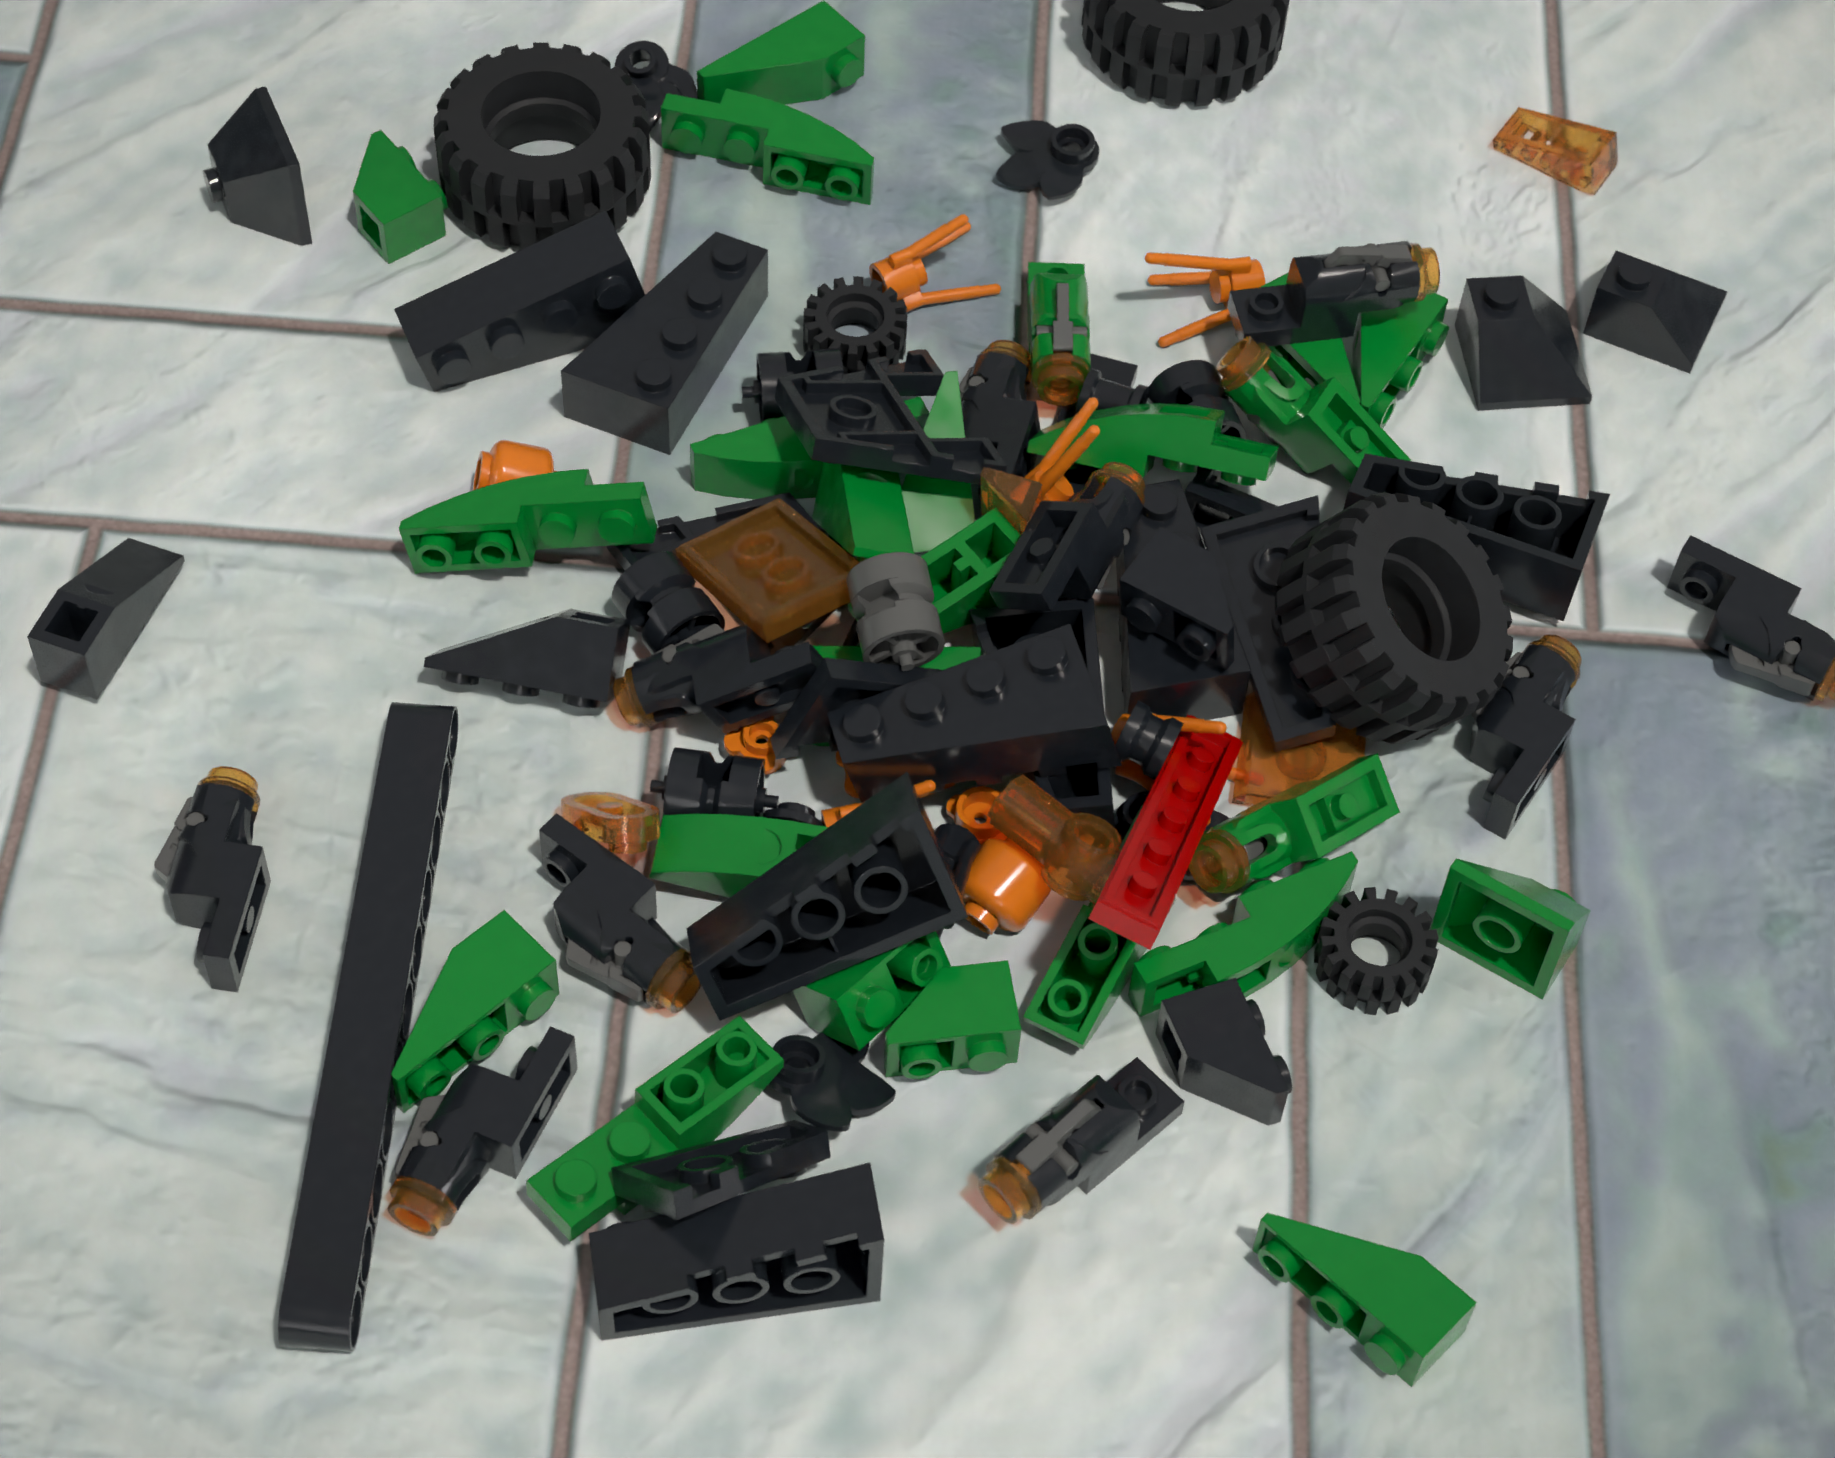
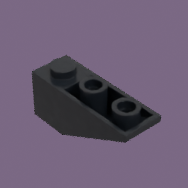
M127 538L60 587L27 636L40 680L97 700L185 562L184 555Z
M568 609L440 649L425 657L424 667L442 670L441 678L452 683L476 685L479 684V678L503 682L502 690L510 694L534 697L539 696L541 689L563 694L562 702L568 705L582 708H599L600 701L608 702L620 693L631 620Z

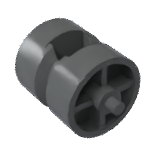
M907 552L885 553L868 558L851 569L847 575L846 583L853 614L859 620L856 629L864 662L901 665L903 671H909L914 667H919L932 661L943 651L945 640L938 610L932 604L934 592L928 566L922 557Z

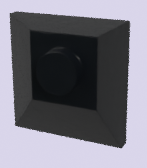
M266 86L254 89L207 144L212 168L203 170V176L212 203L223 202L231 223L299 246L312 244L299 161Z
M1615 251L1596 289L1583 334L1690 374L1728 291Z
M1523 275L1467 278L1455 321V329L1478 411L1590 404L1592 394L1567 311Z

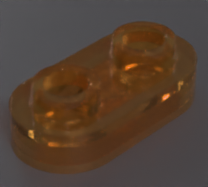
M611 792L577 793L561 799V817L595 841L608 843V850L612 853H640L648 849L647 842L660 837L659 808Z

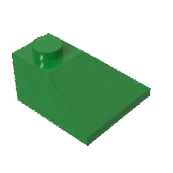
M1456 858L1449 868L1430 930L1437 929L1438 943L1543 1000L1577 946L1591 910L1576 903L1567 893L1557 889H1550L1533 879Z

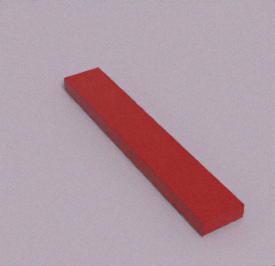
M1188 714L1186 716L1188 718H1197L1193 715ZM1180 731L1088 919L1149 950L1151 949L1243 744L1241 739L1227 732L1213 734Z

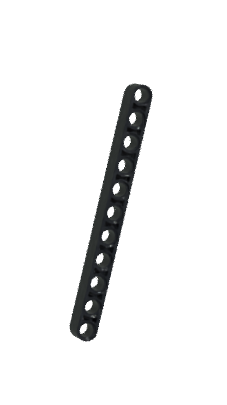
M392 702L389 708L281 1296L278 1319V1339L281 1347L353 1352L357 1344L397 1108L391 1073L409 1037L457 749L459 719L456 706Z

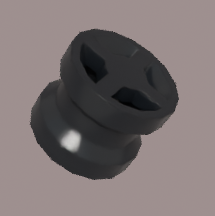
M1138 700L1115 744L1120 761L1131 760L1141 766L1144 775L1155 780L1184 723L1173 717L1163 720L1152 714L1149 705Z

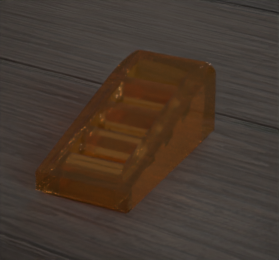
M1521 107L1516 109L1493 139L1494 149L1572 188L1592 195L1598 192L1618 162L1617 132ZM1528 131L1534 133L1530 140L1523 138Z

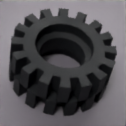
M853 276V285H846L844 277L834 279L833 290L824 283L817 288V296L813 294L809 296L807 308H804V354L806 351L840 348L844 374L866 370L868 359L883 356L890 360L889 365L898 364L899 359L903 360L906 351L908 314H906V305L903 299L897 301V292L891 287L882 293V282L875 279L872 280L870 287L863 286V277ZM858 324L867 326L875 332L865 336L853 337L841 334L835 329L844 325Z
M1376 887L1364 888L1362 898L1359 901L1353 890L1344 894L1341 905L1335 901L1329 909L1328 916L1323 918L1314 951V963H1318L1315 973L1319 982L1329 979L1326 992L1333 999L1341 992L1346 994L1343 1003L1344 1007L1354 1010L1358 1000L1366 1003L1364 1014L1376 1015L1379 1004L1384 1003L1388 1015L1399 1011L1401 1001L1407 1007L1411 1006L1416 1002L1419 992L1423 994L1436 961L1438 953L1436 946L1439 938L1437 929L1429 930L1432 918L1427 911L1415 916L1418 902L1408 897L1405 903L1400 905L1395 902L1398 891L1387 889L1384 899H1379L1376 897ZM1360 937L1381 938L1391 943L1399 951L1400 960L1396 964L1388 966L1370 964L1359 958L1352 951L1351 943Z

